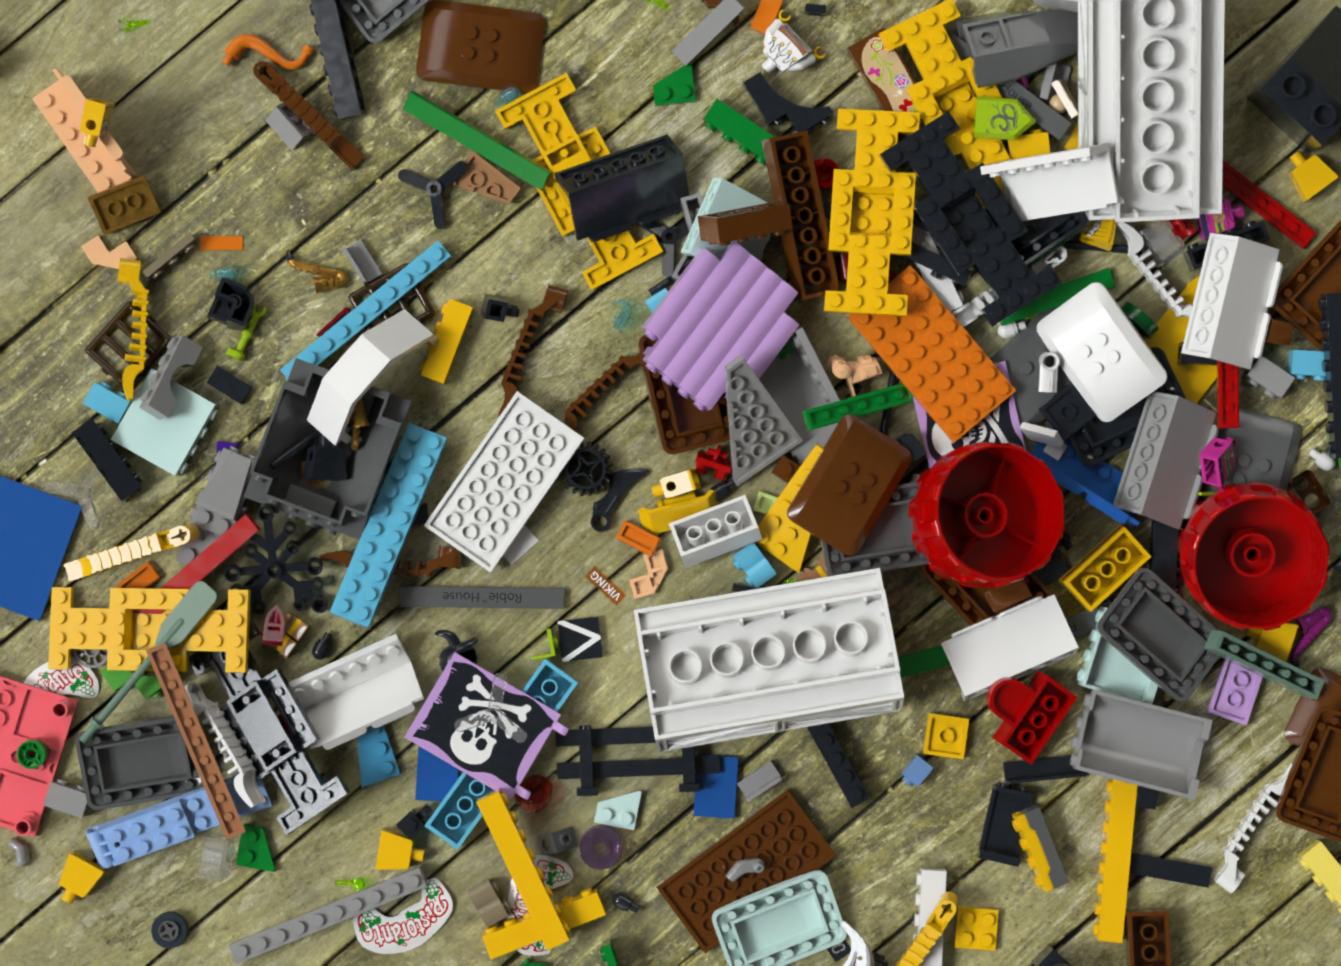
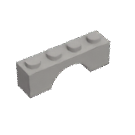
M184 335L174 337L169 341L167 345L168 350L158 363L159 368L151 377V384L148 390L141 397L140 408L159 420L169 418L177 401L170 386L173 372L178 367L193 366L202 350L201 346Z

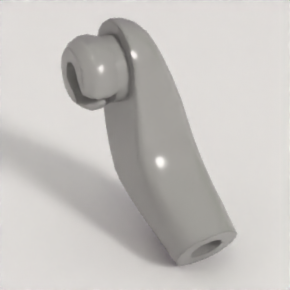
M759 858L739 860L733 865L726 877L734 883L745 873H761L765 868L764 862Z

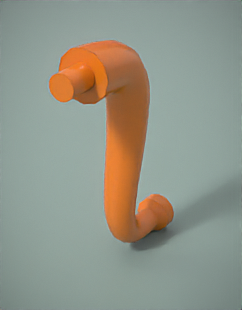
M241 34L235 37L223 51L227 55L222 63L229 67L233 59H239L244 49L252 48L279 67L286 70H296L306 63L308 57L313 55L315 50L307 45H303V52L300 57L295 61H290L260 37L253 34Z

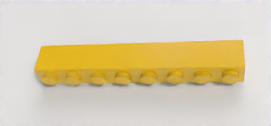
M1110 779L1106 783V792H1109V798L1105 800L1104 812L1107 813V819L1103 821L1102 833H1105V840L1101 841L1100 846L1103 861L1099 862L1098 873L1101 874V882H1097L1096 893L1099 894V903H1095L1094 913L1097 915V923H1093L1092 933L1098 941L1123 943L1137 785Z
M497 789L478 798L476 803L546 950L548 951L569 941V934L571 933L567 922H562L560 917L562 911L558 903L554 904L551 897L554 894L550 886H545L542 880L545 878L541 867H536L533 861L536 859L532 848L528 849L525 844L527 837L523 829L519 830L516 825L519 821L515 812H510L507 806L510 802L506 793H501L500 789Z

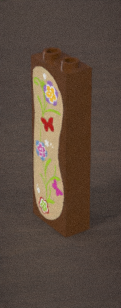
M883 27L848 47L847 52L882 111L917 112L906 91V88L916 84L897 50L895 49L887 53L878 36L879 33L885 31ZM920 119L919 129H921L922 127H924V125H923L921 119ZM898 134V139L902 141L911 134Z

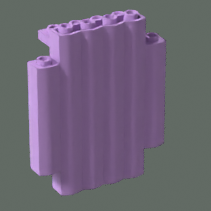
M731 242L719 259L705 248L700 249L641 327L646 331L644 334L653 341L657 340L653 347H647L643 352L645 355L643 361L647 363L646 367L650 371L660 373L663 376L661 379L670 386L674 384L679 388L677 392L680 395L694 400L693 404L698 409L710 411L723 393L725 394L724 398L727 400L724 366L742 355L760 379L798 328L799 324L784 313L798 292L737 242Z

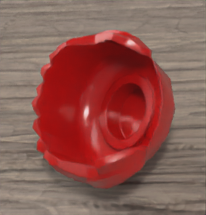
M830 158L815 160L814 165L819 188H831L833 186L834 169H838L837 164Z

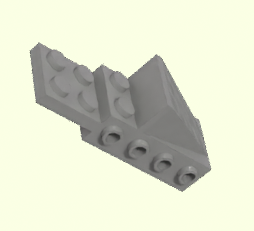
M232 446L229 449L223 448L222 451H218L214 460L217 462L214 470L210 469L206 478L209 482L206 488H202L195 503L198 507L195 506L190 515V518H192L191 523L198 527L200 536L195 542L182 545L176 561L188 565L247 513L248 507L246 505L249 499L245 498L244 494L252 476L250 470L256 456L251 454L248 457L241 455V450ZM217 566L208 575L214 577L219 566Z

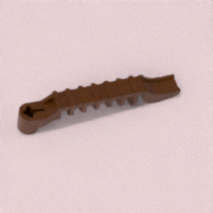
M265 61L255 64L253 68L255 77L273 94H276L280 98L279 100L283 101L289 110H292L306 126L310 127L312 132L316 133L320 140L324 141L351 170L364 158L270 64ZM258 66H267L266 72L272 80L263 74L259 76L257 74L259 72Z
M549 284L543 303L534 309L528 310V317L524 320V327L520 329L519 339L515 342V349L512 350L511 359L508 360L507 368L503 372L501 384L504 388L505 399L498 416L501 415L518 391L514 384L508 382V379L523 382L524 376L512 373V369L521 371L524 369L525 365L516 362L517 358L526 359L527 353L520 352L521 347L530 349L531 343L524 341L525 337L531 339L535 337V332L528 331L529 328L534 327L538 329L540 322H537L538 317L543 319L549 310L562 313L568 290Z
M640 352L636 356L623 357L621 355L619 360L613 363L608 371L605 370L602 376L594 381L592 386H588L586 391L581 393L578 399L573 401L565 411L564 424L575 431L578 421L571 412L575 410L585 419L589 414L579 405L584 403L590 409L594 403L587 397L591 395L597 400L601 394L596 389L599 387L605 392L609 388L604 383L606 379L612 384L617 381L612 375L614 372L622 377L626 373L624 371L625 367L632 369L633 366H642Z
M439 546L437 559L433 561L427 560V565H422V561L416 560L415 569H410L411 561L404 560V568L399 569L400 561H398L393 575L403 574L409 576V574H414V576L426 575L430 577L431 573L439 567L461 569L463 553L455 547ZM335 551L320 555L319 558L322 561H338L348 568L353 554L349 551Z

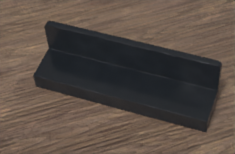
M1072 755L1036 758L1032 765L1025 760L1003 762L1004 781L1006 784L1089 776V773L1073 769V766L1070 765Z

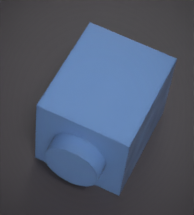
M915 754L902 770L901 774L904 775L902 780L911 787L913 784L919 787L933 767Z

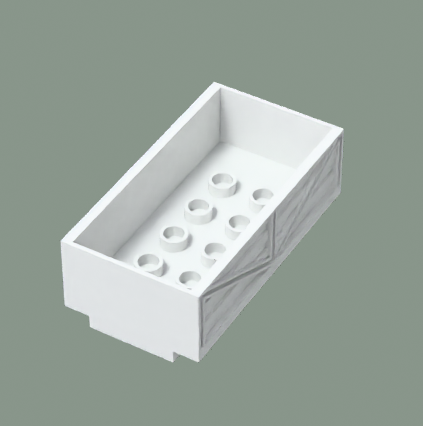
M1078 0V148L1109 143L1119 202L1110 203V207L1085 211L1089 220L1114 219L1117 223L1199 218V214L1222 213L1225 0Z
M880 568L634 610L658 753L902 711L904 693Z

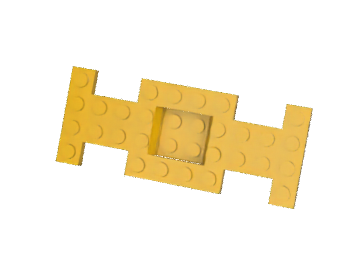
M946 0L879 33L878 36L887 53L906 44L923 78L922 81L906 88V91L916 111L920 112V119L924 126L946 112H950L960 129L945 138L944 141L954 156L961 154L968 170L982 162L984 165L1011 160L1000 139L974 137L976 98L968 82H970L976 96L1002 97L996 85L977 88L972 74V58L960 60L944 25L960 18L961 15L954 1ZM1001 175L993 177L1004 194ZM975 192V195L977 196L978 200L980 201V203L982 204V206H983L984 209L986 210L987 208L985 207V205L983 204V202L981 201V199L979 198V196H978L977 193Z
M567 72L495 110L504 129L523 120L541 153V156L533 159V161L552 171L544 189H536L562 237L575 230L569 207V199L559 184L556 183L554 173L610 154L596 126L577 135L559 101L576 92ZM629 230L597 242H591L589 238H586L599 263L583 271L582 274L592 291L661 254L663 250L654 234L635 243Z
M838 109L837 131H857L854 170L834 169L828 251L849 252L846 292L825 291L824 312L907 317L908 295L888 294L890 256H911L916 174L896 172V170L890 173L879 155L898 143V134H913L919 130L920 112Z
M52 587L48 669L71 670V649L108 650L107 670L136 671L148 656L146 650L154 647L162 622L190 589L110 588L109 608H73L74 588ZM228 590V610H209L183 643L169 649L178 672H188L189 652L207 651L226 652L225 672L248 673L251 590ZM133 609L166 611L162 614L134 613ZM152 665L147 669V671H154Z

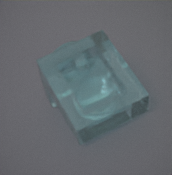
M619 299L618 302L613 300L612 305L622 311L616 312L612 323H614L613 328L621 332L632 309L629 308V303Z

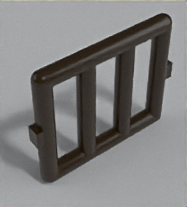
M404 263L350 293L348 299L353 308L355 309L361 304L358 298L367 293L372 295L376 288L385 284L408 264ZM421 283L417 284L413 290L426 312L415 317L404 297L400 298L397 303L401 310L405 309L416 320L423 323L434 317L436 313L424 293L426 290ZM388 310L381 314L384 321L391 317ZM370 323L368 326H366V331L373 328L372 323Z
M128 301L85 348V353L102 367L101 370L106 375L112 376L122 386L123 375L100 356L95 349L103 341L125 361V354L129 353L115 342L109 334L116 326L130 339L132 332L136 333L122 320L130 311L132 313L133 310L141 311L139 307L132 306V301ZM147 316V327L159 336L163 342L154 349L145 341V345H147L146 353L149 357L144 363L143 372L135 378L133 386L166 351L167 345L172 339L170 335L156 324L157 321L152 316ZM131 339L136 344L140 343V340ZM125 361V362L128 363L129 365H131V364H138V365H139V362Z

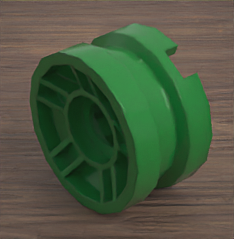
M40 739L27 740L17 750L18 762L27 769L38 768L46 762L49 755L47 745L40 741ZM31 750H34L36 752V756L34 758L31 754H29Z

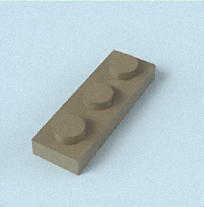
M188 233L142 272L150 280L152 278L157 279L164 273L163 269L166 266H173L180 260L179 256L182 253H188L194 249L197 239L191 233Z

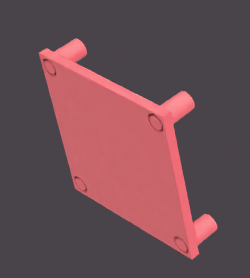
M0 675V826L14 830L20 836L29 835L36 837L46 807L43 806L50 782L55 779L79 700ZM30 739H40V741L47 745L49 751L46 762L35 769L23 767L17 759L19 746ZM31 750L29 752V754H31L33 758L36 756V752L34 750Z

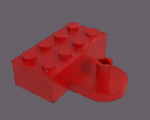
M1039 670L1028 686L1011 677L1001 678L992 684L987 694V704L990 711L1003 720L992 738L1032 765L1078 697Z

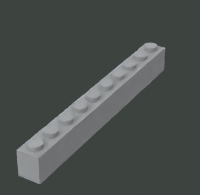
M420 865L236 940L228 946L235 963L239 964L428 886V881Z

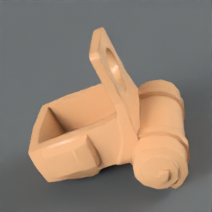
M836 354L831 355L827 360V367L830 372L839 379H845L850 398L856 396L853 383L882 374L876 357H871L869 354L858 356L857 360L846 362L844 358Z

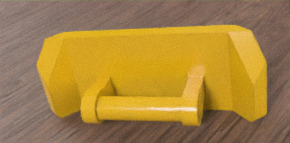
M710 489L704 496L697 498L695 492L690 491L680 496L664 500L659 499L657 500L658 508L649 510L641 507L638 513L641 524L646 531L658 534L670 531L669 523L719 504L716 500V491Z

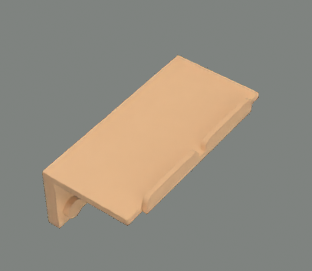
M54 68L52 71L59 80L32 99L96 191L100 192L135 178L136 174L124 159L122 149L108 130L106 136L98 137L96 147L83 144L86 133L80 132L79 129L86 98L70 76L64 75Z

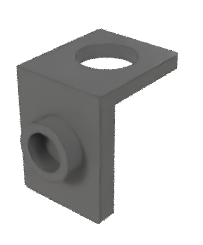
M572 826L553 833L537 836L542 855L556 854L578 846ZM545 839L548 840L550 844L549 850L545 847Z

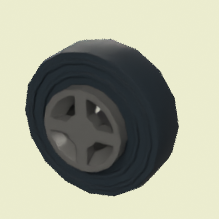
M168 911L155 918L151 933L158 945L171 949L178 947L185 941L189 928L187 921L182 915L177 912Z

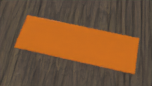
M200 236V250H243V236Z

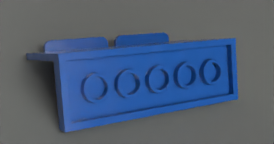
M1069 438L1064 441L1067 448L1059 460L1054 459L1043 451L1047 444L1036 443L1030 454L1037 459H1042L1051 469V474L1058 484L1076 495L1083 496L1089 504L1117 522L1128 526H1138L1140 522L1135 520L1137 514L1122 511L1113 505L1123 475L1122 472L1105 461L1093 466L1083 465L1079 461Z

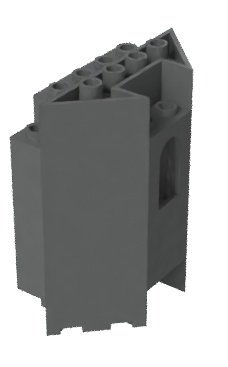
M296 358L288 380H284L250 470L252 476L244 497L261 504H271L275 509V513L278 514L279 510L286 512V517L298 521V518L306 520V525L317 528L318 525L326 527L324 531L336 535L339 532L360 540L411 401L371 386L362 396L366 417L370 425L361 427L362 434L359 435L361 438L358 449L356 451L349 449L352 439L347 444L340 440L336 446L331 442V447L343 448L347 480L331 481L329 486L324 489L316 488L311 480H303L307 450L309 447L319 446V437L275 470L269 464L316 429L307 421L321 381L329 370ZM346 426L345 433L347 434L351 430L349 426Z

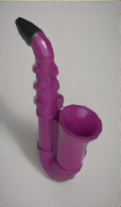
M1328 607L1316 608L1306 616L1295 618L1298 628L1304 633V638L1299 640L1290 654V661L1293 666L1299 667L1298 656L1332 620V612Z

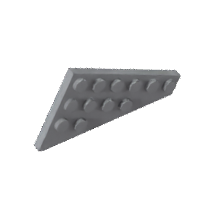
M742 355L724 366L733 481L737 486L803 442Z

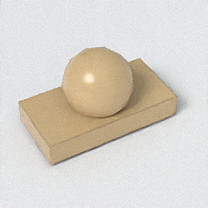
M1064 80L1052 82L1051 84L1057 94L1050 98L1049 107L1059 114L1067 110L1071 118H1078V104Z

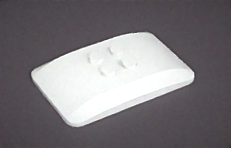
M1099 282L1088 285L1040 320L1037 325L1039 336L1049 351L1058 355L1060 367L1101 421L1110 422L1162 386L1167 380L1166 370L1106 287Z

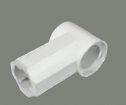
M1044 352L1038 360L1040 365L1038 392L1057 393V376L1060 360L1055 353ZM1051 355L1054 358V363L1052 366L1047 367L1044 364V360L1047 356Z

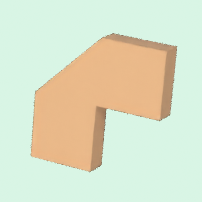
M96 236L81 246L91 263L119 269L120 258L138 260L127 241L110 252L100 236Z
M663 549L655 551L652 557L643 554L649 574L629 580L635 599L655 594L668 570Z

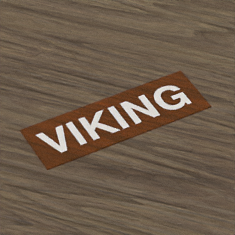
M595 566L585 576L615 605L626 595Z

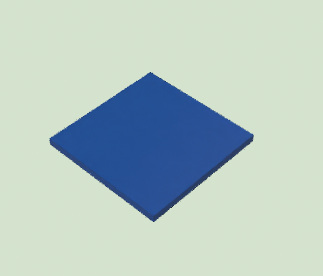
M0 476V607L41 621L83 506Z

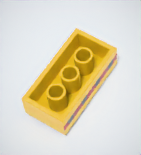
M1118 525L1059 580L1086 610L1092 612L1151 556L1124 526Z

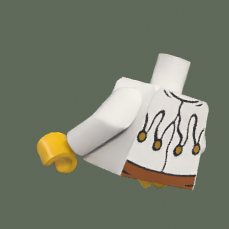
M785 10L779 12L778 19L773 21L765 33L763 42L765 48L763 52L768 59L762 64V67L768 73H771L776 67L782 72L785 70L790 72L803 70L826 55L825 53L822 56H818L816 51L821 47L818 46L812 50L787 24L790 21L791 15L786 19L781 17Z

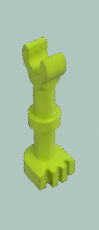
M254 303L251 318L246 329L241 332L242 337L236 349L229 347L226 355L240 362H243L246 357L243 351L249 339H252L254 335L253 331L257 322L267 313L266 307L263 308L262 312L257 313V303Z

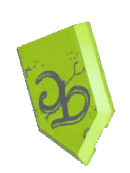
M976 96L974 137L1015 140L1036 122L1017 99Z

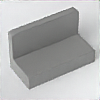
M1056 62L1045 68L1038 95L1041 101L1049 103L1050 98L1057 94L1051 84L1052 82L1064 80L1067 85L1071 67Z
M283 102L274 108L267 117L266 122L290 150H293L301 140L310 136L313 132Z
M362 240L357 241L348 248H342L364 285L383 275Z
M769 761L737 782V785L749 802L783 779L773 763Z

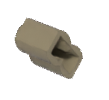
M491 879L486 880L467 892L487 928L509 916V910H511L507 900L501 899L499 895L501 890L496 881L492 882Z

